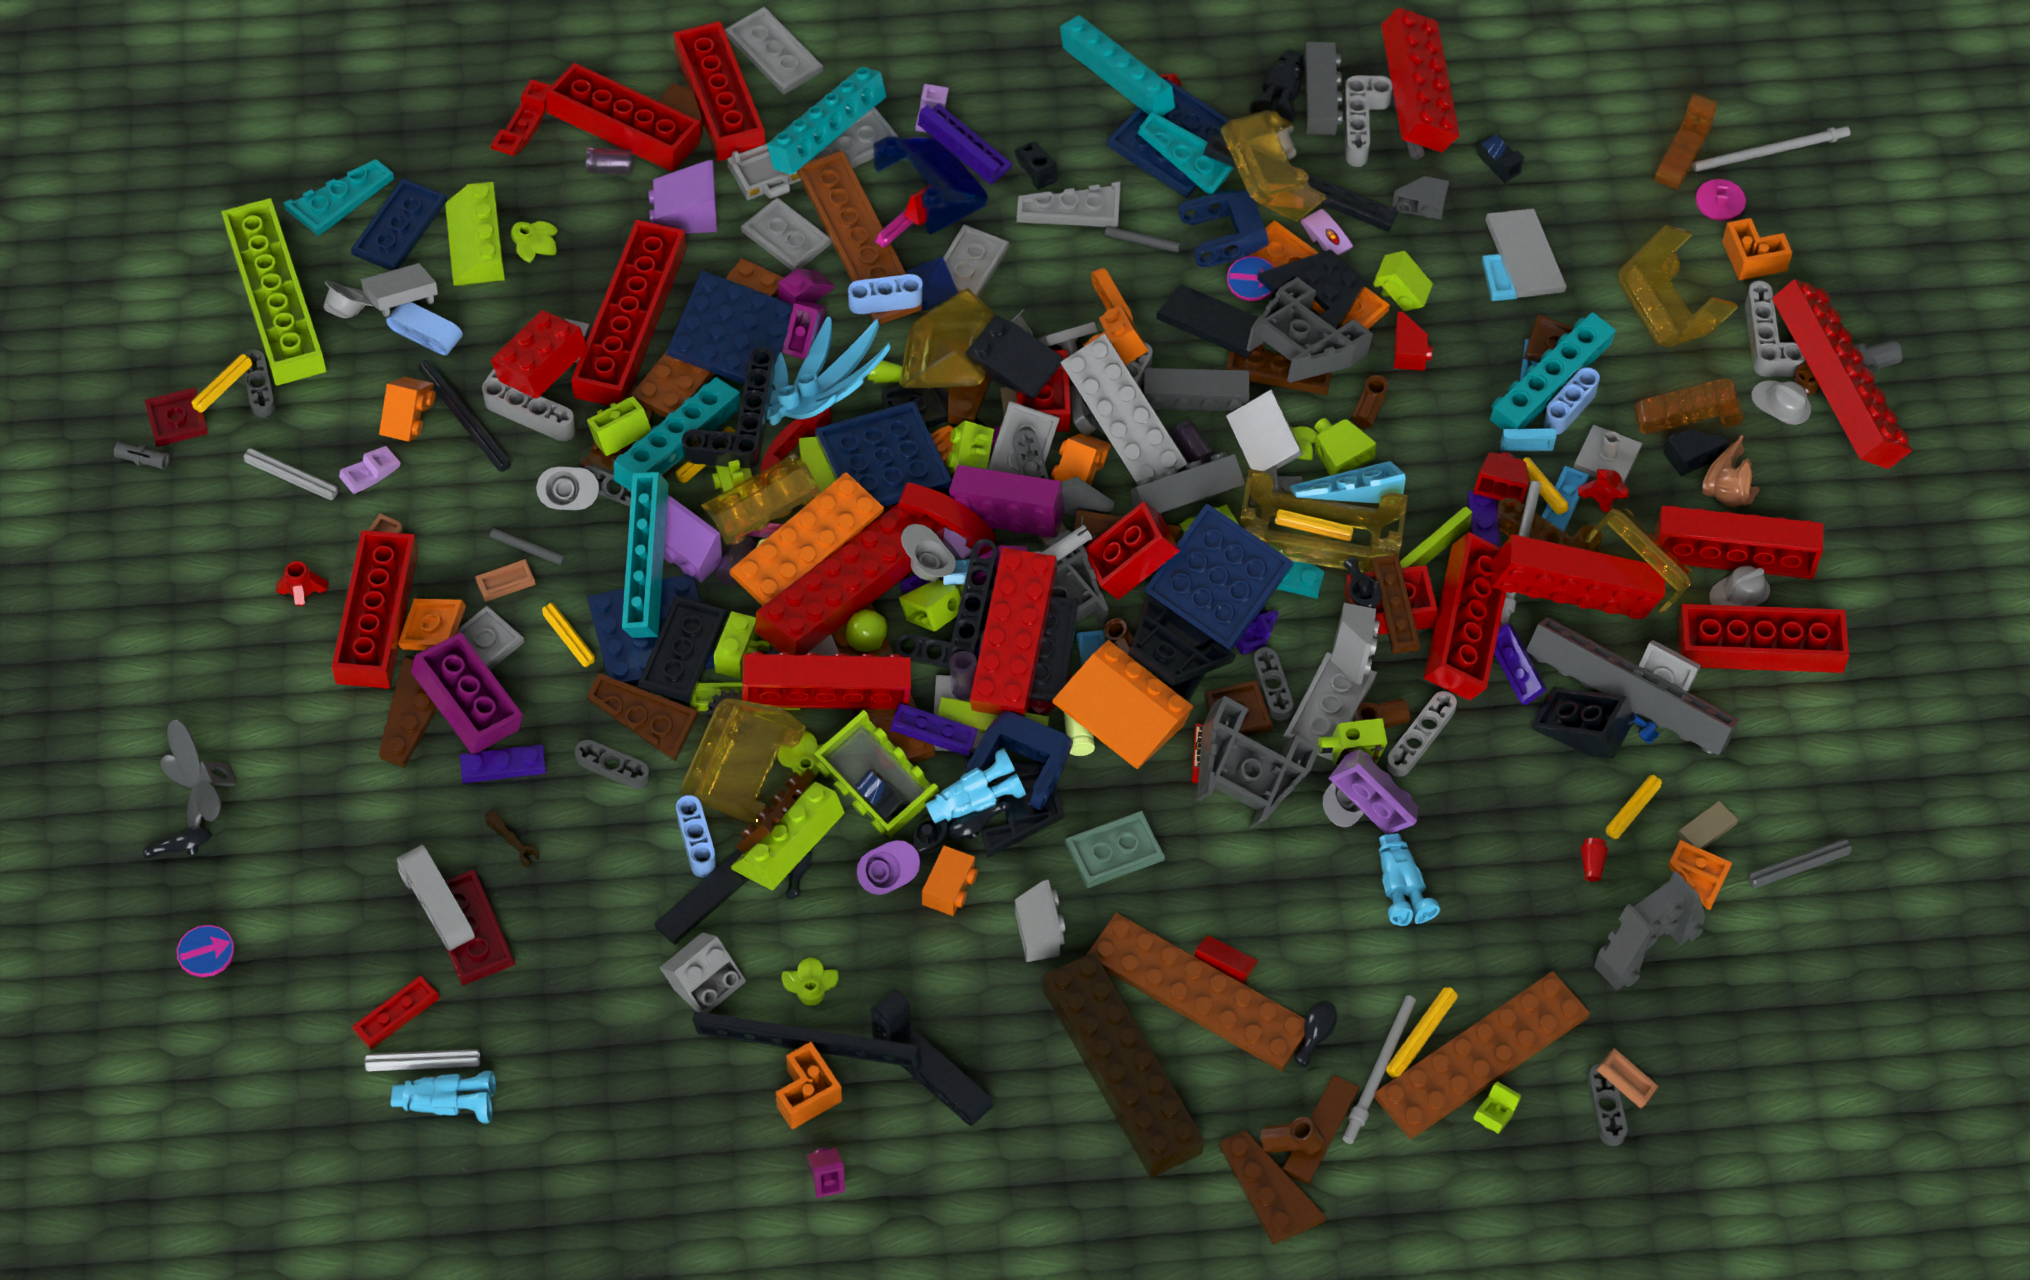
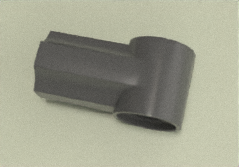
M1893 340L1867 347L1866 344L1854 346L1862 353L1864 365L1873 374L1879 368L1900 363L1903 358L1899 343Z

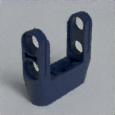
M1251 190L1221 191L1187 200L1178 208L1180 219L1186 224L1195 225L1230 216L1236 234L1203 242L1195 249L1194 257L1197 265L1200 267H1211L1241 259L1269 246L1267 232ZM1212 204H1221L1217 209H1209ZM1189 210H1196L1191 216L1184 215ZM1236 245L1234 250L1224 251L1226 247ZM1204 252H1212L1211 255L1206 258L1200 257V255Z
M1002 711L986 730L967 765L965 773L977 767L982 771L987 770L1000 746L1045 764L1033 786V794L1030 800V806L1042 810L1063 773L1073 741L1068 735L1016 713Z

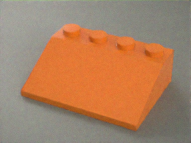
M1110 640L1106 641L1090 656L1052 701V703L1137 770L1184 726L1194 707Z

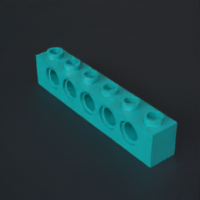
M867 67L857 69L849 78L841 82L838 87L825 95L822 100L771 140L767 146L773 169L793 175L885 99L886 92L881 72Z
M1593 312L1586 318H1580L1570 334H1563L1557 342V346L1553 350L1548 349L1543 354L1539 364L1536 366L1534 364L1531 365L1520 382L1516 380L1509 387L1508 393L1504 397L1499 396L1493 402L1490 421L1502 430L1525 429L1580 369L1588 368L1612 344L1616 329Z
M717 377L708 384H704L699 392L693 397L687 398L681 407L675 412H670L662 423L652 427L644 438L637 440L625 454H620L613 464V480L631 491L633 473L659 472L661 475L665 474L684 457L682 447L683 434L692 429L715 431L739 411L741 392Z

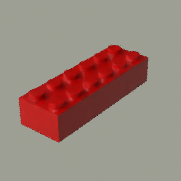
M1398 7L1381 24L1401 137L1408 142L1442 153L1460 136L1438 21Z
M721 21L673 33L676 57L689 90L694 92L702 123L717 161L727 160V158L732 157V152L738 151L740 154L765 145L763 125Z
M575 62L546 91L548 114L671 172H674L700 144L701 121Z
M1661 506L1654 532L1652 562L1732 571L1746 565L1757 569L1762 568L1764 574L1813 579L1823 551L1824 523L1810 520H1790L1783 517H1762L1756 514H1735L1728 511H1707L1701 508L1689 509L1678 506Z
M361 530L332 662V671L336 684L390 689L399 649L398 642L402 634L419 553L415 534Z
M1470 532L1451 547L1424 673V679L1469 701L1487 689L1506 592H1503L1501 589L1492 588L1493 558L1501 548Z
M1512 534L1493 558L1492 588L1501 589L1507 593L1525 594L1531 598L1549 599L1555 603L1578 605V607L1583 609H1597L1607 614H1621L1629 616L1631 619H1645L1665 596V567Z
M1002 547L970 696L972 711L999 715L1002 711H1010L1027 717L1058 569L1056 556Z
M1682 604L1677 619L1679 654L1701 665L1700 668L1843 673L1849 658L1845 610Z
M763 652L743 654L742 707L897 710L899 703L908 706L911 690V657H904L899 654H893L888 657H876L873 654L848 656L844 653H837L833 656H821L818 653L793 655L789 652H781L777 655H765Z

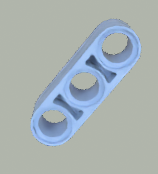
M913 274L854 281L848 288V306L856 314L915 308L922 302L923 282L921 278Z
M412 302L396 306L390 316L386 318L388 326L393 331L441 355H447L463 336L462 331L456 324Z
M1587 367L1580 369L1552 399L1546 408L1543 424L1545 429H1556V434L1563 433L1595 398L1600 376L1595 369Z
M686 795L681 797L676 804L678 825L693 874L700 878H706L716 870L715 850L701 802L695 796ZM688 811L694 812L693 814H690V815L684 814V813H686V812H688ZM693 835H701L699 838H691ZM701 858H706V859H708V860L705 861V862H699V861H698V860L701 859Z

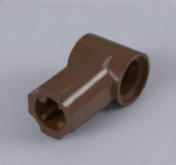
M1372 375L1367 378L1362 395L1351 417V421L1356 427L1364 430L1367 428L1372 429L1381 407L1386 402L1388 381L1384 377Z
M1120 618L1111 619L1104 626V635L1128 654L1134 635L1124 620Z
M1403 699L1378 705L1364 702L1357 709L1355 721L1383 718L1384 728L1409 723V707L1406 700L1403 701Z
M1300 1117L1290 1124L1265 1126L1261 1130V1141L1266 1153L1302 1149L1305 1153L1312 1154L1322 1148L1324 1135L1311 1119Z

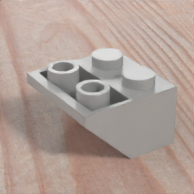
M1344 603L1333 643L1331 661L1354 683L1361 685L1364 674L1369 675L1372 659L1369 657L1374 655L1378 639L1373 637H1377L1380 621L1375 620L1376 609Z
M1049 880L1040 882L1015 899V917L1026 962L1060 956V945H1064V919L1062 914L1058 915L1057 906H1059L1057 891L1056 889L1051 890Z
M703 932L660 967L673 989L697 1012L709 1013L746 982L719 938Z

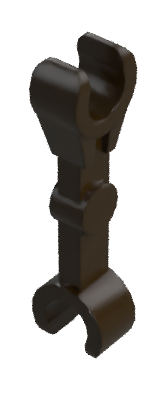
M492 809L485 814L487 826L498 834H502L507 843L513 845L520 852V861L523 866H530L529 860L525 858L527 854H532L537 860L539 859L537 849L533 846H524L517 836L506 828L505 823L495 810Z

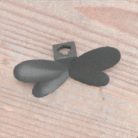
M173 720L168 725L167 734L174 756L165 755L161 759V768L173 781L192 788L187 807V823L189 827L200 826L202 818L207 821H214L221 810V797L213 785L234 786L236 780L227 763L200 762L196 744L189 729L182 721ZM214 769L221 770L226 775V779L212 774V771Z

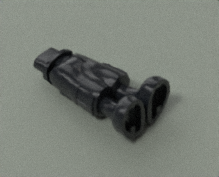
M1286 50L1285 54L1279 57V61L1275 64L1272 72L1267 75L1262 86L1264 93L1257 96L1251 102L1250 112L1255 118L1266 119L1272 110L1274 98L1280 96L1274 107V119L1282 126H1289L1293 123L1296 114L1291 101L1298 97L1301 89L1300 80L1304 67V56L1302 53Z

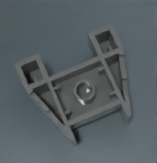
M1298 277L1279 288L1273 301H1270L1266 306L1265 312L1252 325L1246 349L1250 352L1266 342L1290 360L1291 365L1287 378L1289 383L1351 367L1368 355L1373 335L1372 332L1354 319L1336 330L1313 313L1311 310L1316 290Z
M1068 529L1049 541L1047 548L1069 535L1071 531ZM1083 545L1057 561L1058 569L1052 596L1078 599L1076 623L1092 613L1105 626L1109 609L1103 593L1100 592L1094 570L1088 561L1087 552ZM993 584V588H992V593H991V597H990L988 609H989L990 603H991V598H992V594H993L994 584Z
M1223 696L1212 704L1202 727L1197 800L1201 801L1208 797L1216 788L1255 809L1249 824L1250 828H1254L1264 822L1281 801L1311 771L1320 747L1296 734L1284 742L1279 754L1239 733L1248 708Z
M1676 871L1673 872L1668 883L1634 907L1630 904L1625 907L1619 918L1621 921L1619 930L1616 931L1614 929L1608 936L1611 942L1600 949L1594 967L1616 991L1625 985L1627 987L1633 985L1640 977L1639 971L1646 950L1657 942L1659 936L1664 933L1666 935L1670 934L1681 945L1688 939L1690 941L1695 940L1703 932L1702 926L1705 920V913L1699 894Z

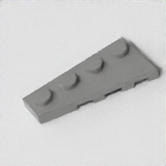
M1113 182L1112 186L1107 187L1092 185L1089 186V189L1075 191L1074 188L1064 189V192L1058 194L1043 192L1018 196L1017 222L1118 228L1120 182Z

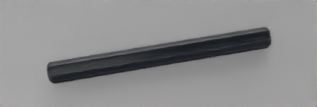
M426 359L420 362L418 366L421 374L428 382L434 383L433 389L497 470L504 472L506 469H509L511 466L509 458L431 360Z

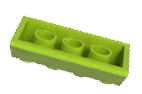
M494 183L468 184L445 203L454 286L505 280Z
M817 782L809 785L795 799L796 802L784 813V817L773 826L772 832L746 853L742 854L731 866L732 870L773 891L845 814L836 791Z

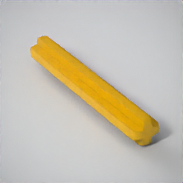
M1450 987L1442 989L1386 1067V1072L1390 1077L1395 1079L1406 1071L1458 998V994L1454 989Z

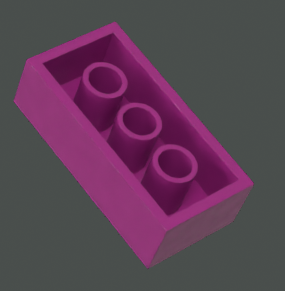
M957 465L949 489L951 498L976 513L991 529L999 528L1011 530L1015 533H1030L1040 537L1049 536L1056 538L1058 536L1065 513L1061 481Z
M461 632L415 655L411 673L472 755L518 732L523 714Z

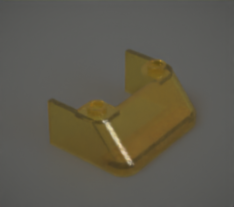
M1268 110L1228 121L1221 127L1222 135L1247 191L1256 202L1298 222L1326 199L1325 194L1309 186V177L1303 169H1297L1290 164L1277 134L1285 128H1293L1294 126L1291 122L1280 117L1275 111L1271 112Z
M1667 224L1620 269L1618 282L1655 343L1662 347L1671 348L1711 334L1738 306L1736 303L1711 297L1692 316L1670 281L1677 275L1680 269V260L1675 251L1692 234L1690 231Z

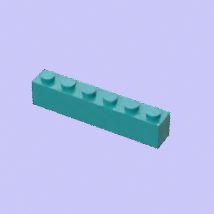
M1077 15L1060 26L1063 49L1145 113L1150 115L1151 112H1154L1162 117L1175 108L1172 85L1083 17Z
M659 472L633 473L622 617V629L632 638L658 637L669 486V483Z

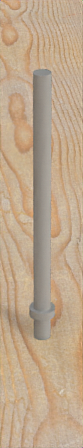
M1848 126L1838 129L1831 127L1827 128L1825 132L1693 162V169L1697 172L1821 142H1836L1839 138L1850 136V129Z

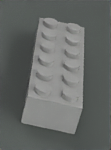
M1105 334L1060 362L1136 483L1151 476L1153 481L1163 478L1161 473L1175 468L1178 473L1187 470L1186 465L1188 463Z

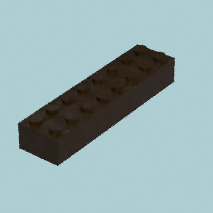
M1095 952L1044 974V994L1149 1177H1155L1201 1155L1204 1138Z

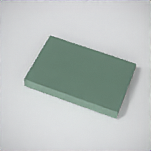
M1142 811L1065 838L1066 847L1087 889L1164 861L1165 857Z

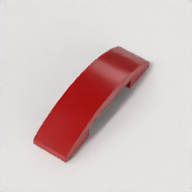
M532 79L529 81L521 94V104L505 130L500 129L490 145L492 150L514 156L524 149L535 134L547 110L546 91L552 85Z
M830 407L813 417L794 420L774 439L766 451L761 464L760 484L763 491H766L782 475L781 461L799 444V438H805L806 435L816 437V428L832 424Z
M913 483L905 485L897 504L898 506L918 518H921L924 514L966 538L965 546L971 550L978 540L989 539L993 543L995 542L997 536L993 530L968 507L936 490ZM983 547L980 550V555L992 550V547Z

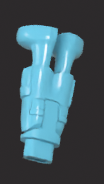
M1004 748L996 752V761L990 768L982 771L977 767L965 773L959 781L945 788L940 795L936 794V799L925 804L935 824L944 819L950 821L951 818H958L974 811H984L996 805V798L1003 795H1013L1016 798L1026 795L1016 773L1006 778L1003 782L993 787H988V782L1015 771Z
M1400 834L1381 836L1379 838L1381 844L1379 854L1383 871L1382 882L1386 896L1393 899V905L1388 909L1391 923L1405 926L1411 922L1412 918H1414L1416 924L1433 919L1440 912L1439 903L1434 898L1423 897L1422 892L1426 889V885L1422 877L1423 875L1416 866L1414 858L1408 849L1407 843L1402 841ZM1404 894L1410 898L1411 905L1405 900Z
M483 1071L477 1076L462 1079L460 1074L441 1075L437 1078L423 1077L413 1081V1083L409 1080L405 1082V1085H393L391 1106L403 1107L405 1111L428 1112L441 1116L458 1115L461 1109H469L475 1112L477 1119L481 1123H490L493 1113L491 1097L495 1095L496 1088L495 1074L493 1071ZM464 1091L477 1092L474 1094L463 1095Z

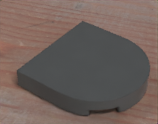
M1076 476L1061 482L1065 514L1076 517L1077 510L1101 514L1113 510L1115 503L1113 500Z

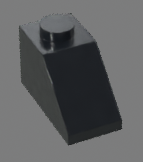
M1688 429L1681 433L1676 432L1667 439L1664 455L1682 477L1714 462L1727 449L1729 441L1726 437Z

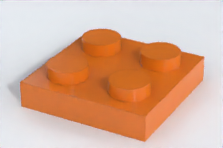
M414 599L398 642L402 650H427L456 635L466 605L462 600Z

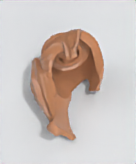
M1742 435L1713 462L1703 481L1702 494L1706 497H1716V500L1729 507L1751 505L1760 490L1759 487H1751L1752 464L1748 458L1743 460L1738 468L1735 467L1739 456L1744 453Z

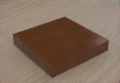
M1538 314L1523 359L1540 363L1543 354L1548 349L1553 350L1562 335L1565 333L1570 334L1573 331V327Z
M1257 680L1204 692V698L1209 711L1212 704L1223 696L1248 708L1239 729V733L1249 736L1272 730L1273 724Z

